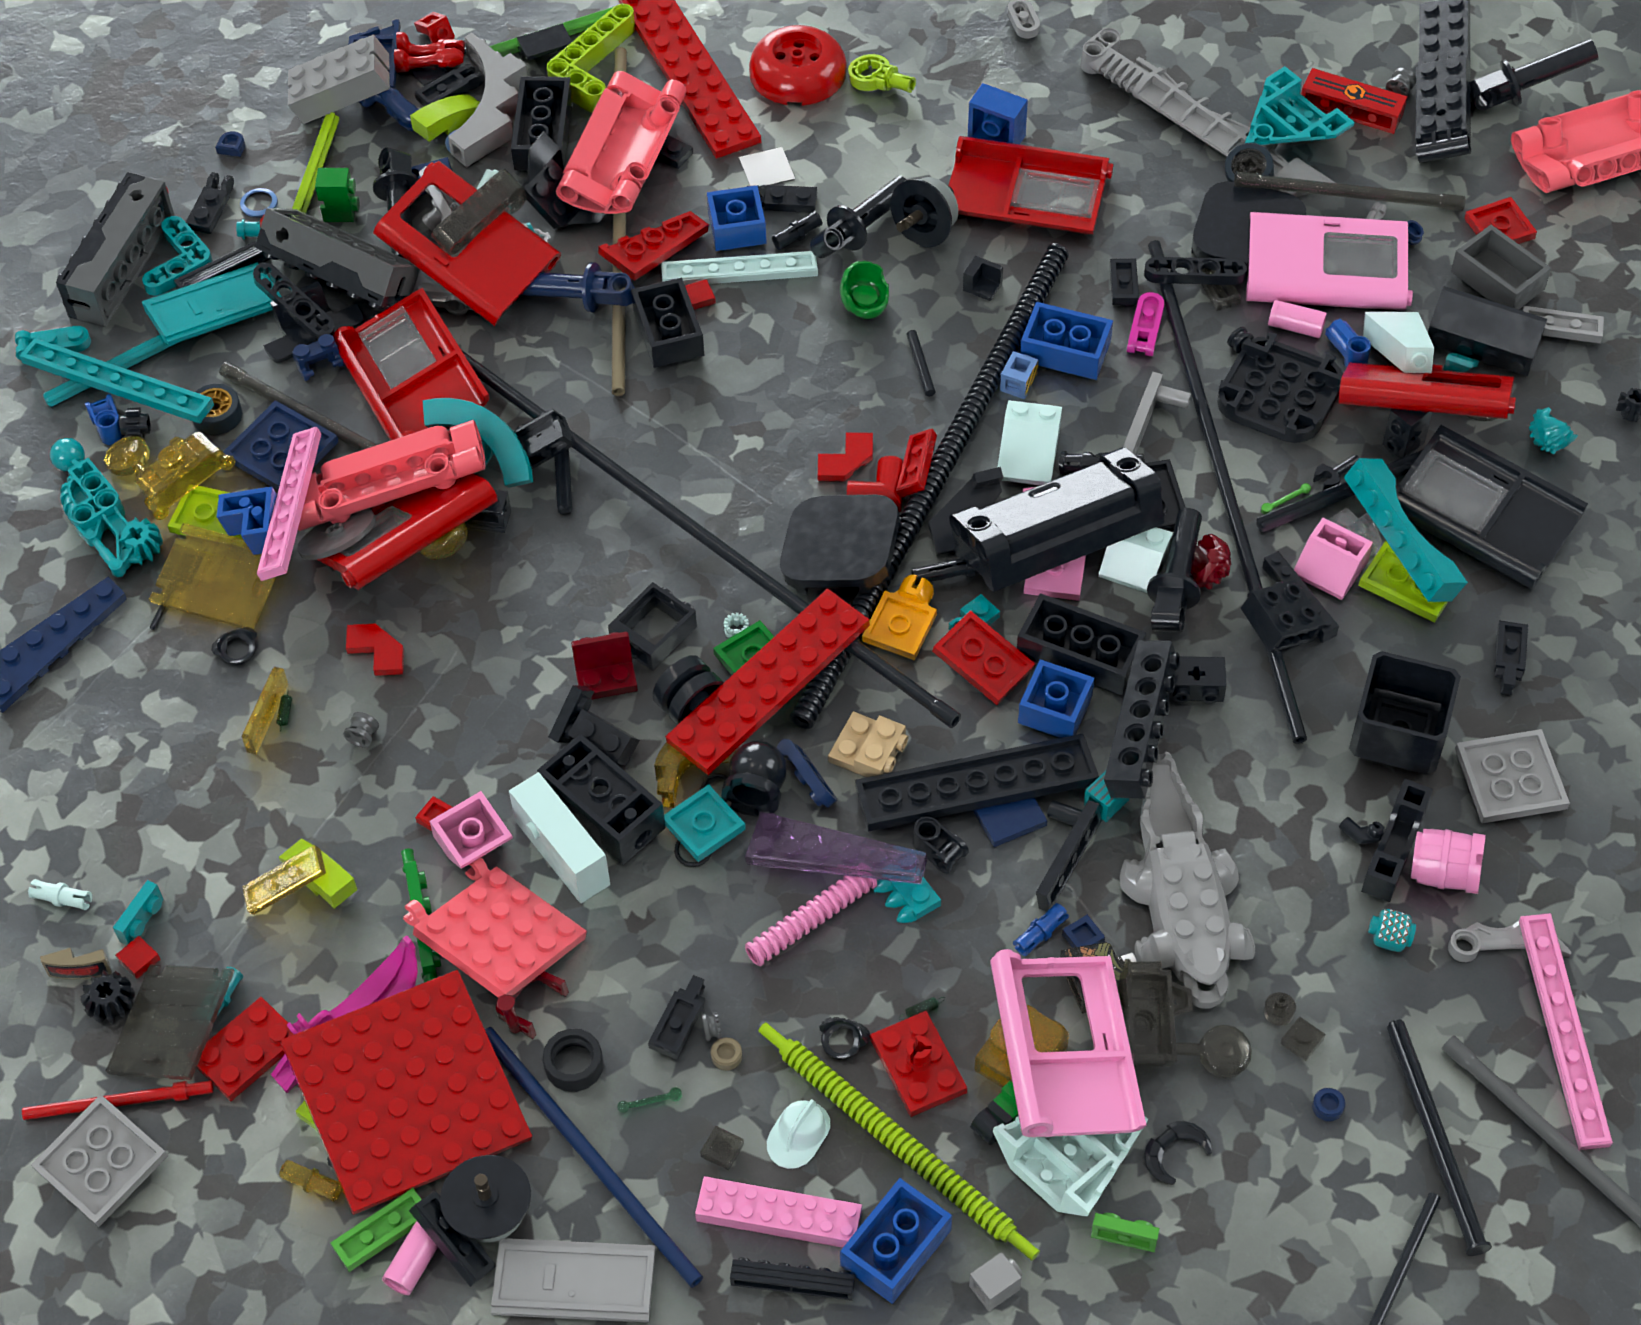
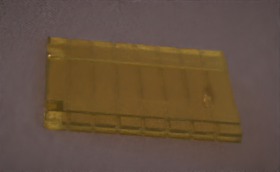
M183 523L180 532L187 536L185 539H175L155 584L163 590L161 594L152 592L149 601L237 627H250L254 629L276 577L261 581L258 577L257 570L262 554L253 555L244 539Z

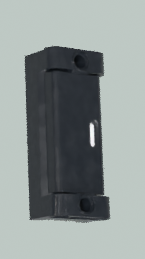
M1119 448L1101 455L1099 463L984 508L978 509L975 506H971L951 514L949 522L952 528L956 556L961 561L966 560L983 576L986 585L995 592L1164 524L1160 479L1151 468L1127 448Z

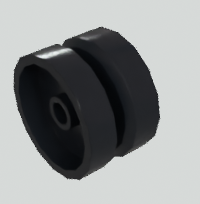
M689 655L676 661L660 676L652 692L653 700L663 711L669 713V717L678 725L724 682L714 672H711L707 664L697 655Z

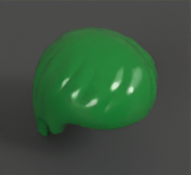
M857 261L846 268L840 284L841 301L849 312L854 313L860 318H876L884 312L888 305L889 284L885 281L884 271L881 266L869 261Z

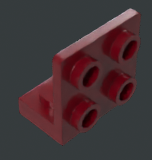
M613 632L604 636L585 637L571 642L578 686H586L593 690L592 700L638 691L628 632Z

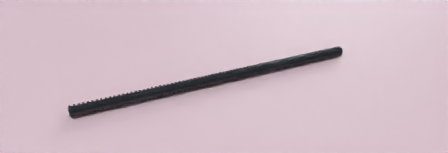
M1057 243L1048 246L1041 262L1034 271L1016 307L984 362L981 371L978 373L961 407L948 427V431L931 459L925 489L913 493L900 515L902 530H898L891 561L893 574L890 580L884 579L881 583L871 587L872 593L861 594L859 589L851 606L866 616L869 621L884 591H887L892 583L895 574L903 563L902 561L916 539V535L923 526V522H925L930 510L934 506L944 484L947 482V478H949L974 429L977 427V423L980 421L987 405L996 392L1001 381V373L1012 352L1018 351L1036 302L1044 303L1069 258V252L1064 246ZM863 633L856 638L858 641L862 638ZM844 649L806 685L805 690L801 694L802 696L790 714L791 720L797 726L804 729H811L814 726L815 721L819 717L818 714L821 713L822 707L825 706L834 689L833 687L837 684V680L852 656L849 651Z

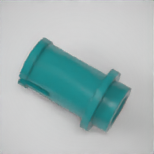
M245 219L237 221V237H242V239L258 237L260 222H246Z

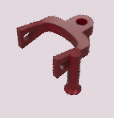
M545 971L530 982L541 981L564 997L569 993L565 980ZM527 984L513 996L509 994L500 996L496 1003V1012L498 1017L507 1023L511 1033L522 1032L531 1039H534L536 1032L533 1023L517 1016L514 1008L515 999L529 985Z

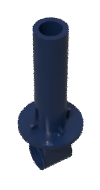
M590 262L584 271V275L541 272L521 295L580 298L583 301L585 310L593 313L598 309L599 304L631 305L633 303L631 289H635V286L626 273L601 272L598 263Z

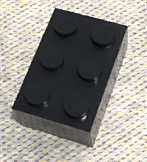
M682 277L631 289L633 311L653 368L705 356L703 334Z

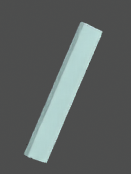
M812 251L661 263L662 282L682 277L685 285L707 279L709 284L818 276L817 259Z

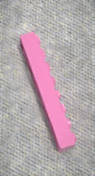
M704 1176L695 1216L697 1222L843 1248L860 1226L862 1204Z

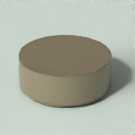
M728 1037L717 1040L711 1048L713 1064L720 1070L728 1071L735 1069L742 1061V1048L739 1042Z

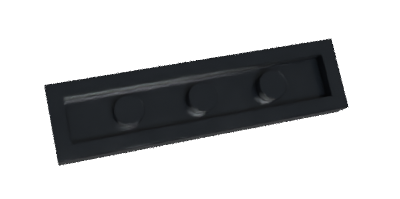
M1055 800L1050 803L1047 816L1072 825L1073 828L1036 891L1040 910L1047 912L1056 903L1099 827L1102 819L1100 805L1096 802L1088 800L1083 810Z

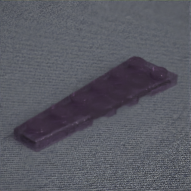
M765 812L760 813L745 855L748 865L921 884L928 861L925 852Z

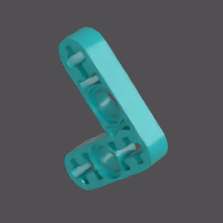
M167 217L161 224L166 240L179 255L144 274L142 282L149 295L158 296L176 287L175 279L213 262L208 247L181 217ZM173 228L179 229V233L177 234ZM184 241H193L190 246H181ZM197 253L201 260L199 258H195L194 254ZM175 268H184L181 273H171Z

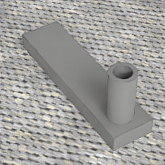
M1152 372L1123 446L1135 456L1156 402L1159 401L1187 409L1191 400V393L1162 386L1163 374Z

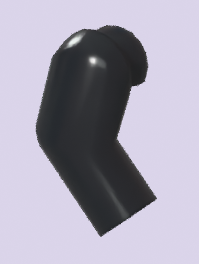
M1346 817L1339 825V828L1360 845L1379 842L1385 831L1384 826L1380 822L1375 821L1369 824V826L1360 827L1350 817Z

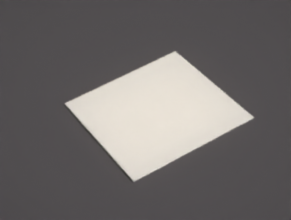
M782 147L739 157L750 186L770 185L795 179Z

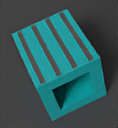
M1105 771L1085 790L1084 806L1088 800L1098 803L1100 805L1101 819L1107 822L1129 801V798L1110 797L1104 782Z

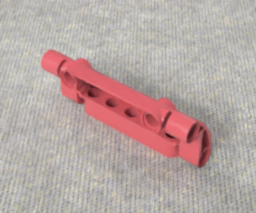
M624 71L615 72L596 104L563 171L564 175L556 189L559 199L577 208L596 213L618 214L630 212L679 112L687 92L684 84L677 80H670L665 84L662 91H659Z
M1641 90L1632 91L1623 96L1556 116L1545 117L1539 120L1537 126L1513 132L1511 135L1512 147L1522 168L1531 181L1544 193H1550L1573 185L1581 187L1592 185L1641 170Z
M471 420L450 427L449 431L443 426L430 427L324 463L321 466L320 474L316 472L311 474L298 531L329 521L332 524L344 523L353 513L434 486L438 489H447L455 483L456 479L485 470L484 449L475 421Z

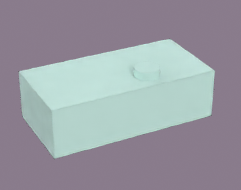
M539 772L509 790L515 822L580 904L610 886L606 855Z

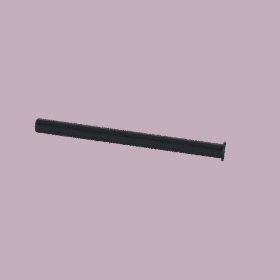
M1423 450L1386 465L1395 478L1405 475ZM1435 458L1431 461V463H1434L1441 459ZM1345 481L1259 516L1256 519V525L1260 532H1266L1355 494Z
M1401 1019L1393 1020L1388 1023L1387 1030L1468 1247L1465 1250L1468 1256L1484 1254L1492 1248V1245L1484 1237L1406 1025Z

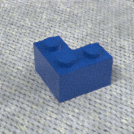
M271 486L219 495L218 520L229 536L241 535L253 555L262 554L277 494Z

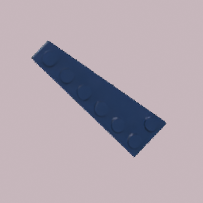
M109 576L0 650V711L2 713L29 689L28 685L38 676L42 678L49 671L48 667L57 658L62 659L69 653V647L77 640H83L92 632L95 626L102 623L127 600L125 593Z

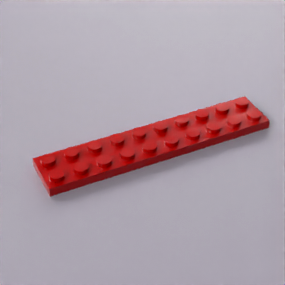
M618 0L620 4H628L633 8L635 29L667 81L677 80L686 87L687 92L682 105L716 159L762 143L761 135L675 0Z

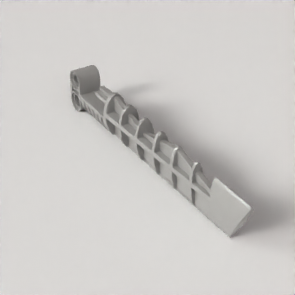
M1104 28L1083 45L1081 69L1088 74H1104L1106 79H1111L1112 83H1118V87L1125 88L1127 93H1132L1133 97L1146 103L1158 113H1161L1225 156H1228L1235 147L1245 144L1250 127L1232 120L1230 112L1221 115L1207 109L1206 107L1210 102L1208 97L1195 101L1185 92L1188 87L1187 83L1181 82L1177 84L1163 67L1157 68L1140 57L1136 59V63H1133L1118 53L1121 38L1118 30ZM1278 144L1261 145L1272 156L1274 178L1270 185L1277 190L1298 197L1335 186L1336 183L1299 158H1295L1288 163L1275 150ZM1245 158L1237 163L1257 177L1264 173L1265 166L1260 159Z

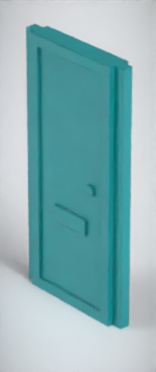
M258 263L144 300L142 301V306L164 342L169 346L271 311L270 302L272 300L254 283L253 271ZM261 273V280L263 278H267L271 282L273 287L274 284L272 283L268 275ZM278 291V292H277V295H278V297L281 298L282 296H281V294H280L279 291Z

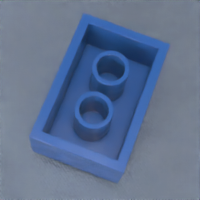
M1036 302L1021 339L1020 354H1026L1038 359V366L1097 380L1111 343L1113 320Z
M899 1178L840 1250V1266L850 1271L851 1274H855L857 1279L893 1304L951 1232L952 1215Z

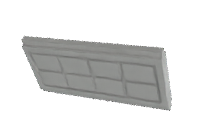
M501 1239L496 1264L491 1315L649 1323L656 1246Z

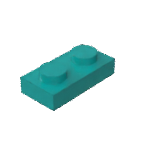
M147 880L113 926L120 943L128 945L136 937L141 936L151 916L160 910L164 899L157 884Z

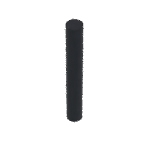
M910 330L906 335L925 395L930 397L936 391L916 330Z

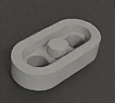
M1011 0L1008 3V17L1016 34L1026 39L1037 36L1040 29V21L1029 0Z

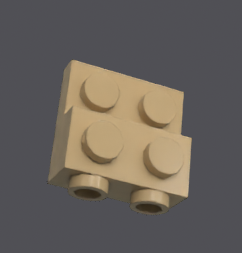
M853 711L828 755V762L864 777L891 773L896 763L895 757L898 751L903 752L908 742L909 736L906 735V726L880 715L877 720Z

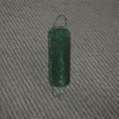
M288 692L287 695L281 696L276 720V723L280 725V732L282 730L281 726L288 724L292 697L288 696Z
M931 997L905 1009L906 1013L904 1014L910 1018L924 1011L928 1013L939 1008L938 1005L941 1002H938L935 997Z

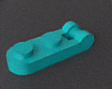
M71 326L32 333L21 330L15 334V343L18 345L16 347V357L21 360V353L34 338L75 352H82L91 344L89 332L82 326Z

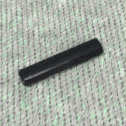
M569 449L554 457L557 508L560 514L572 512Z

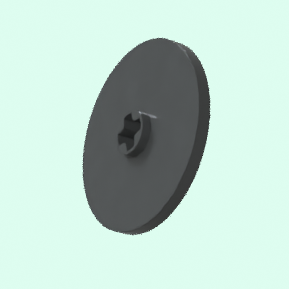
M365 509L351 514L350 518L344 523L332 524L329 521L317 525L301 539L297 547L298 553L303 559L317 560L349 548L366 536L376 522L374 513L370 509Z

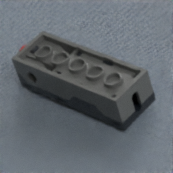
M127 172L123 180L118 183L114 194L106 201L104 209L99 217L94 220L88 234L82 238L80 246L75 254L70 257L66 268L57 277L56 285L69 318L103 327L107 326L164 234L161 227L163 220L167 217L175 216L168 195V188L164 181Z
M266 208L265 214L260 220V231L255 248L263 251V255L267 258L285 261L284 265L295 270L300 268L306 271V276L318 280L321 278L327 281V286L335 289H345L348 291L347 295L356 299L364 298L369 301L368 304L378 309H384V306L391 307L413 293L420 269L400 256L297 209Z

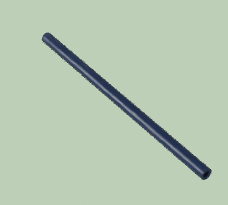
M492 1027L486 1028V1034L500 1062L691 1288L697 1286L703 1279L701 1273Z

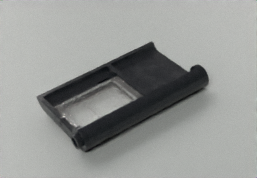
M1443 425L1439 426L1401 483L1395 486L1400 505L1412 524L1531 590L1537 585L1588 506V503Z

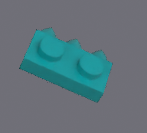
M908 856L882 870V876L877 880V887L873 890L877 893L893 890L887 897L885 906L889 908L904 906L897 916L896 921L899 923L916 921L941 906L940 897Z

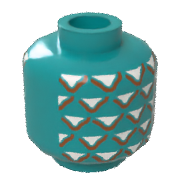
M1384 908L1378 917L1372 916L1368 933L1373 934V943L1376 946L1401 952L1405 947H1411L1416 924L1412 923L1410 915Z

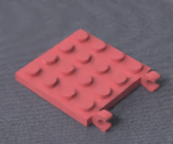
M479 858L469 864L472 867L465 873L468 878L475 881L473 884L430 915H427L420 902L412 900L405 905V909L409 913L403 919L409 925L414 926L413 935L495 996L498 998L504 994L513 996L584 941L587 931L497 866L489 870L485 861Z

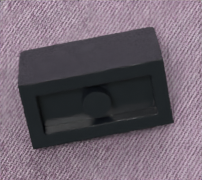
M563 23L517 37L519 56L522 61L563 50L572 43Z

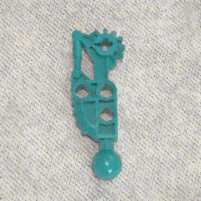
M73 438L59 439L51 447L50 460L56 468L69 473L66 479L67 483L61 486L60 500L63 505V511L75 526L79 536L89 546H94L98 550L99 555L109 566L114 577H122L132 563L142 565L145 559L153 561V554H161L160 546L163 544V538L159 534L158 526L155 523L151 524L147 518L140 522L135 517L134 520L127 522L124 518L125 509L117 491L89 458L84 460L85 450L80 442ZM107 529H110L116 537L117 558L101 542L102 534Z

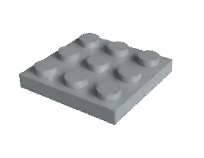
M1542 729L1456 744L1455 751L1481 823L1568 809L1570 802Z
M100 1094L31 1166L97 1227H100L168 1157V1154Z

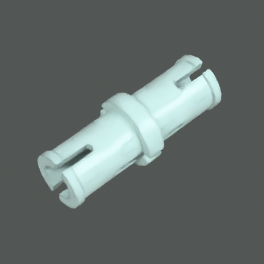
M34 879L31 885L36 886V889L32 887L28 889L30 898L49 901L58 907L67 905L87 910L90 905L84 903V901L92 902V893L90 891L69 888L68 885L61 882L51 884Z

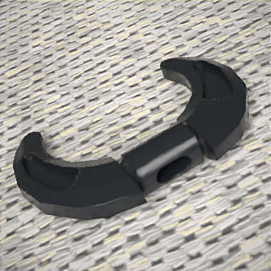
M1176 1121L1168 1124V1129L1155 1140L1151 1138L1146 1145L1144 1153L1146 1166L1151 1175L1159 1181L1170 1185L1176 1183V1179L1165 1171L1162 1164L1163 1149L1175 1139L1193 1140L1202 1146L1207 1155L1212 1153L1210 1138L1203 1129L1194 1123Z

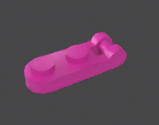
M1148 292L1140 296L1128 340L1127 352L1135 353V351L1144 352L1146 356L1153 357L1164 311V299L1159 294ZM1138 338L1148 339V341H1138Z

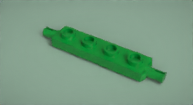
M404 849L401 851L403 859L402 869L406 873L410 902L417 900L422 904L427 915L432 914L429 896L423 897L422 889L428 888L425 872L418 871L413 849ZM417 938L423 970L421 978L425 983L438 977L436 967H441V960L437 952Z

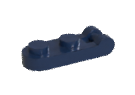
M789 739L781 740L777 748L783 757L795 765L797 769L794 771V774L803 785L808 784L812 789L809 795L819 807L824 804L827 808L838 801L803 749Z

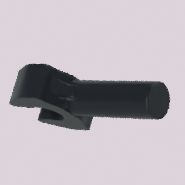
M1354 455L1334 468L1325 464L1319 465L1314 473L1313 482H1317L1321 478H1328L1323 484L1322 491L1340 484L1341 480L1339 477L1348 472L1359 457Z

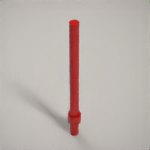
M212 1080L190 1084L187 1081L174 1082L169 1087L106 1095L103 1097L114 1107L167 1099H174L175 1101L188 1100L189 1096L213 1093L214 1088ZM97 1097L23 1107L22 1118L23 1120L83 1112Z

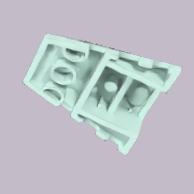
M1018 1116L1015 1121L1007 1125L1002 1123L994 1127L993 1133L1010 1169L1057 1212L1088 1217L1143 1129L1131 1133L1026 1137L1021 1132Z

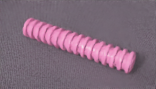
M861 864L858 870L854 869L851 871V876L845 875L843 880L839 879L836 882V886H829L828 891L823 890L821 892V896L816 895L813 897V901L809 900L806 902V906L802 905L798 908V911L794 910L791 912V917L785 916L783 922L778 921L776 923V927L771 926L768 928V932L764 931L760 934L761 937L756 936L753 938V943L747 942L745 950L754 964L761 967L764 964V960L769 961L772 959V955L777 956L780 950L784 951L787 949V944L793 945L795 939L800 940L802 938V934L807 935L810 933V929L814 930L817 928V924L822 925L825 922V918L828 920L832 918V913L838 914L840 908L845 909L847 907V903L852 904L855 902V898L859 899L862 897V893L867 894L870 888L874 889L877 887V879L872 870Z

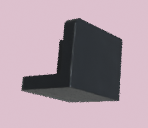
M978 256L973 258L963 273V291L988 301L993 299L1003 282V267Z

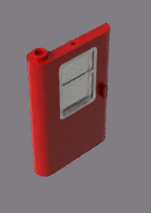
M471 474L456 479L455 483L447 489H438L434 486L371 507L376 522L366 536L337 554L317 560L341 572L342 579L349 588L354 587L360 590L498 501L496 492L486 479Z

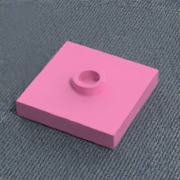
M1086 555L1025 579L1024 594L1039 596L1041 593L1053 598L1079 601Z

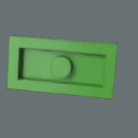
M1095 1213L1091 1238L1155 1253L1160 1228L1154 1227L1151 1223L1143 1220H1136L1134 1222L1124 1220L1113 1213Z

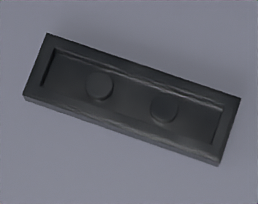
M436 1190L409 1210L470 1287L496 1267V1264L475 1239L463 1236L450 1227L442 1214L440 1195Z

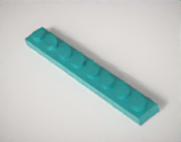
M36 338L32 340L20 355L23 364L199 424L214 406L211 397Z

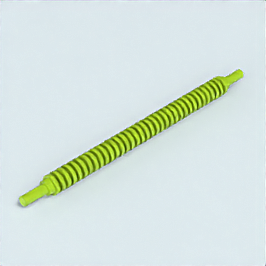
M767 1022L761 1025L758 1032L779 1049V1054L782 1055V1060L785 1063H788L791 1068H794L797 1073H800L803 1078L812 1083V1086L818 1088V1091L824 1093V1096L829 1098L849 1117L855 1119V1122L861 1124L862 1128L867 1129V1132L879 1140L880 1143L886 1145L887 1149L892 1150L893 1154L898 1155V1158L904 1161L905 1164L911 1165L912 1170L917 1171L918 1175L923 1176L924 1180L933 1187H936V1190L942 1192L943 1196L952 1203H955V1206L961 1208L965 1214L968 1213V1217L974 1219V1222L977 1224H981L980 1226L984 1230L987 1229L990 1235L994 1234L993 1237L997 1241L1001 1239L1005 1243L1010 1242L1031 1261L1038 1256L1040 1250L1016 1231L1017 1227L1013 1224L1014 1220L1012 1218H1007V1214L1001 1212V1209L997 1206L994 1207L995 1205L991 1201L988 1202V1198L985 1196L981 1197L982 1194L978 1190L975 1191L972 1185H969L966 1180H962L959 1174L956 1175L953 1169H950L947 1164H943L941 1159H937L934 1153H931L922 1143H918L916 1138H912L910 1133L906 1132L898 1123L893 1122L892 1118L887 1117L886 1113L881 1112L880 1108L875 1107L874 1103L869 1101L856 1088L850 1086V1083L844 1081V1078L838 1076V1073L832 1071V1068L826 1066V1063L820 1061V1058L814 1056V1053L808 1051V1048L802 1046V1043L792 1039L787 1040Z

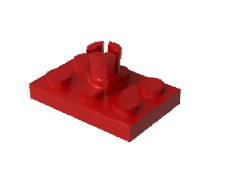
M927 1011L870 1034V1040L910 1117L967 1093L968 1087Z

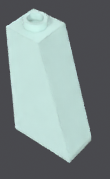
M1365 312L1363 337H1366L1376 350L1404 373H1432L1434 346L1419 312Z

